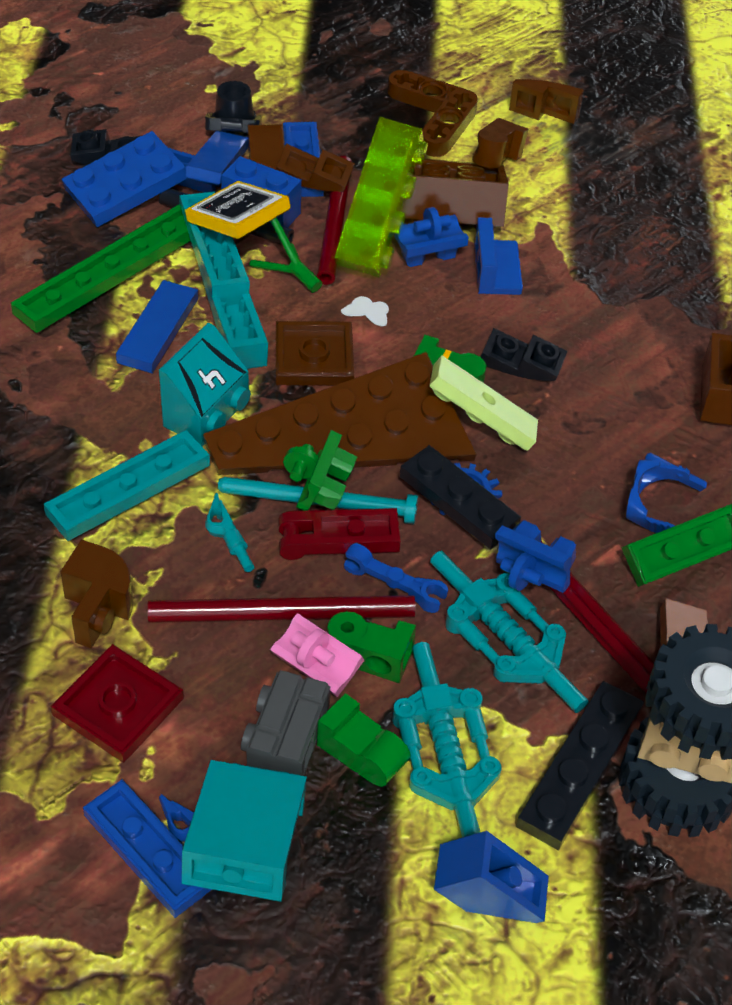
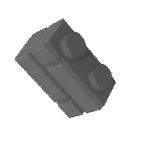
M282 670L276 673L272 686L263 685L256 706V711L260 713L256 724H247L241 741V750L247 754V766L304 776L317 742L318 720L328 711L330 706L331 686L326 682L308 677L302 679L301 675Z

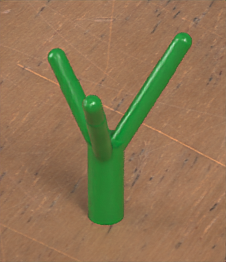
M277 217L272 219L271 223L291 263L286 265L251 260L250 266L292 273L312 293L317 292L322 286V281L300 261L294 244L290 243Z

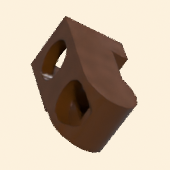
M497 118L478 132V147L472 156L473 162L486 168H499L502 161L507 158L517 161L522 157L529 129Z

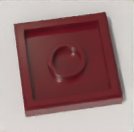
M112 644L50 707L54 717L124 763L184 699V693L182 688Z

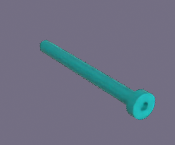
M223 477L218 481V490L222 493L298 503L304 488L301 486ZM344 492L336 508H397L398 516L404 517V523L415 524L418 495L408 494L407 499L402 500ZM315 502L312 503V505L322 506V505L317 504V503H315Z

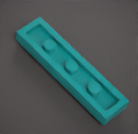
M185 430L44 503L45 515L64 538L70 541L210 466V454Z

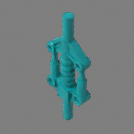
M443 551L435 553L430 563L460 593L455 604L448 607L445 621L447 630L454 634H461L476 651L481 650L494 664L493 674L500 682H546L575 713L583 710L589 700L559 670L566 638L564 628L559 624L549 625L536 612L537 608L520 591L509 587V573H503L495 579L483 580L480 578L473 582ZM509 603L525 620L530 619L543 632L542 642L534 645L535 640L530 635H527V632L522 627H519V624L514 619H511V616L506 611H503V607L500 604ZM481 619L484 624L489 625V629L493 633H497V637L502 642L505 641L504 644L510 650L513 649L512 653L515 656H499L488 644V638L472 622Z
M420 642L415 644L412 650L422 684L421 690L409 698H400L395 702L392 722L400 729L402 740L410 751L413 767L409 781L410 789L415 794L449 810H455L463 838L480 833L474 806L499 780L502 770L501 763L495 757L490 756L487 746L488 733L481 712L483 701L481 692L474 688L461 690L449 687L447 683L440 684L430 645L427 642ZM453 718L466 719L471 741L477 745L480 761L471 770H466ZM423 722L429 724L441 774L423 767L419 752L422 746L416 724Z

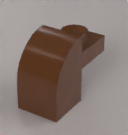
M81 539L60 573L64 597L79 603L71 616L75 643L92 649L100 634H106L109 631L114 616L129 620L133 609L130 573L125 561L116 552Z

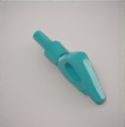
M215 493L205 520L206 529L210 535L224 538L230 554L237 556L245 572H251L254 569V564L246 552L248 545L239 530L236 529L223 502L219 500L218 493ZM216 516L221 522H212V519Z

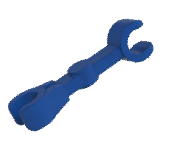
M354 543L346 551L347 559L344 562L346 571L358 576L367 573L386 582L390 588H398L407 592L409 596L414 595L415 602L427 612H438L441 604L439 600L428 596L429 594L437 595L441 599H446L448 587L442 581L414 578L407 575L398 567H391L374 559L369 549L361 544Z

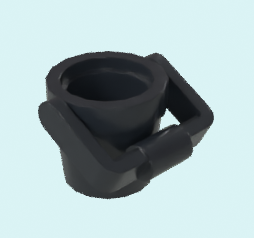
M240 81L222 83L217 89L214 113L208 112L205 116V129L247 136V125H262V115H256L253 110L250 87Z

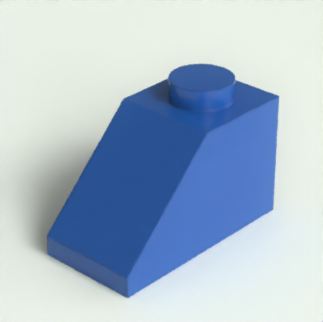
M483 831L440 844L434 890L466 912L540 923L545 921L549 876L488 831Z

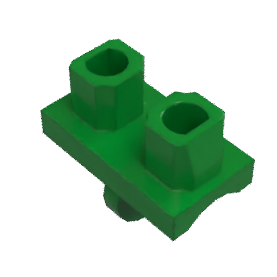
M331 430L323 449L318 454L314 452V448L310 444H304L302 447L295 446L286 452L283 463L286 470L291 473L290 478L296 482L307 479L296 505L297 508L306 511L315 502L335 510L340 502L346 485L326 475L328 473L346 482L357 460V456L338 447L342 437L341 434Z

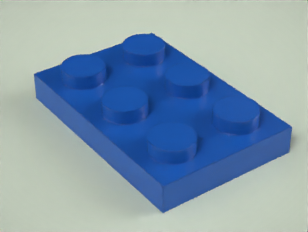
M151 131L87 166L77 169L61 180L68 194L93 224L99 227L188 178L186 177V167L159 137Z

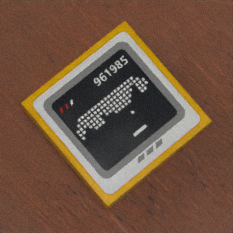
M236 181L185 209L187 222L239 239L288 211L291 207L289 196Z

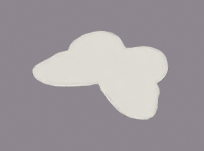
M360 296L355 298L352 304L341 309V313L346 316L366 315L375 325H387L386 314L389 312V308L384 302H372L368 297Z

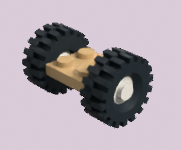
M706 624L703 633H699L696 625L686 627L683 637L676 632L669 637L667 645L663 644L661 646L646 687L648 689L645 697L646 707H652L650 715L640 722L638 730H633L620 766L619 786H625L622 796L626 804L633 801L636 802L632 813L639 820L645 814L651 818L648 826L658 831L660 824L669 826L668 835L679 837L681 829H687L689 837H696L700 835L703 826L710 833L717 829L720 821L725 823L732 812V627L728 626L726 634L718 633L717 624Z

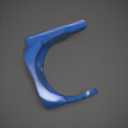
M648 453L645 456V460H639L634 484L628 500L626 519L654 533L674 527L671 523L647 517L648 510L639 497L642 490L653 482L670 479L679 481L701 492L706 488L707 482L691 474L687 468L678 467L653 453Z

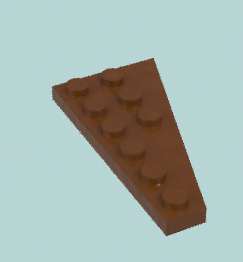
M426 352L203 434V441L218 475L268 473L270 469H286L283 461L286 452L290 448L310 444L313 446L314 452L318 454L323 449L331 430L342 435L338 447L357 456L353 468L397 465L398 462H407L428 445L432 446L447 459H460V462L474 461L477 455L451 401L441 400L430 387L433 365Z

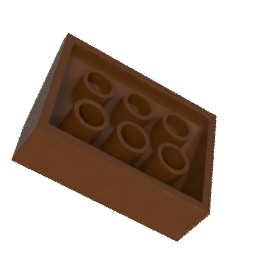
M368 154L364 171L361 215H369L368 220L375 222H388L390 217L404 218V223L410 224L414 223V221L423 220L425 208L435 207L439 216L456 215L459 226L460 223L475 224L474 228L476 229L478 217L492 218L493 231H495L496 226L504 227L509 183L504 165H501L499 168H486L471 162Z

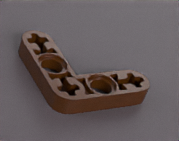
M407 70L394 71L388 78V95L391 98L434 112V115L422 129L421 151L433 157L446 155L475 117L478 102L477 95L470 90ZM443 121L454 122V124L444 123Z

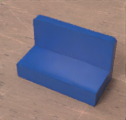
M478 217L474 241L478 294H522L523 284L517 241L494 240L492 218Z

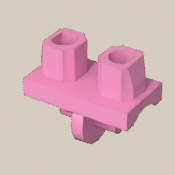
M298 613L292 619L285 634L270 649L274 655L308 678L328 683L331 686L330 693L336 697L340 695L364 662V658Z

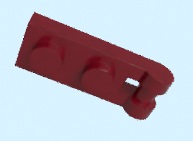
M397 508L287 511L278 518L279 532L283 535L279 542L280 555L287 560H297L304 555L346 554L348 548L354 543L365 546L371 553L400 552L401 540ZM303 531H313V534H301V533H302Z

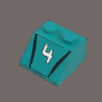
M207 323L159 369L163 427L177 434L187 430L201 446L205 444L203 441L204 433L225 426L226 422L237 410L241 411L245 408L250 399L249 371L218 329L210 323Z

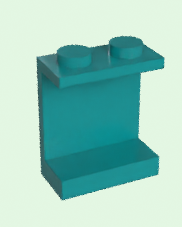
M211 760L182 850V884L281 902L286 884L287 859L298 816L303 815L307 776Z

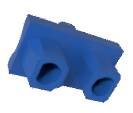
M435 207L425 208L423 220L394 227V236L401 247L402 256L409 267L422 265L425 261V254L435 253L438 258L443 260L456 258L458 248L468 246L469 237L461 230L456 215L439 216Z
M525 520L521 521L513 530L502 525L495 533V539L499 542L496 563L501 564L500 569L510 573L509 587L521 591L530 582L537 586L545 584L562 593L566 591L570 585V568L576 559V544L573 541L560 536L550 546L541 543V531L536 525Z

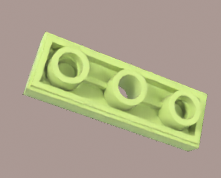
M441 355L434 363L430 387L437 397L446 402L452 401L464 409L470 419L476 423H485L497 431L500 438L510 445L516 444L528 451L536 443L538 419Z

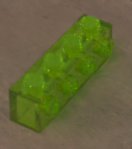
M379 117L335 255L339 266L379 278L383 268L389 269L394 254V248L390 247L394 233L400 234L406 213L401 212L405 198H412L417 178L412 177L416 163L422 165L428 143L423 142L424 138L421 128Z

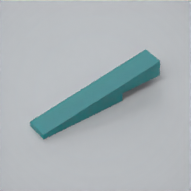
M215 191L179 195V203L216 328L247 369L267 366L268 341L249 294L250 281L233 237L187 222L185 209L213 195Z

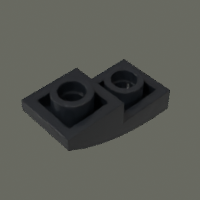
M107 129L85 130L80 133H74L70 156L72 161L88 165L140 136H125L110 140Z
M493 328L480 357L485 361L487 367L503 373L533 380L555 381L568 351L535 335L526 344Z

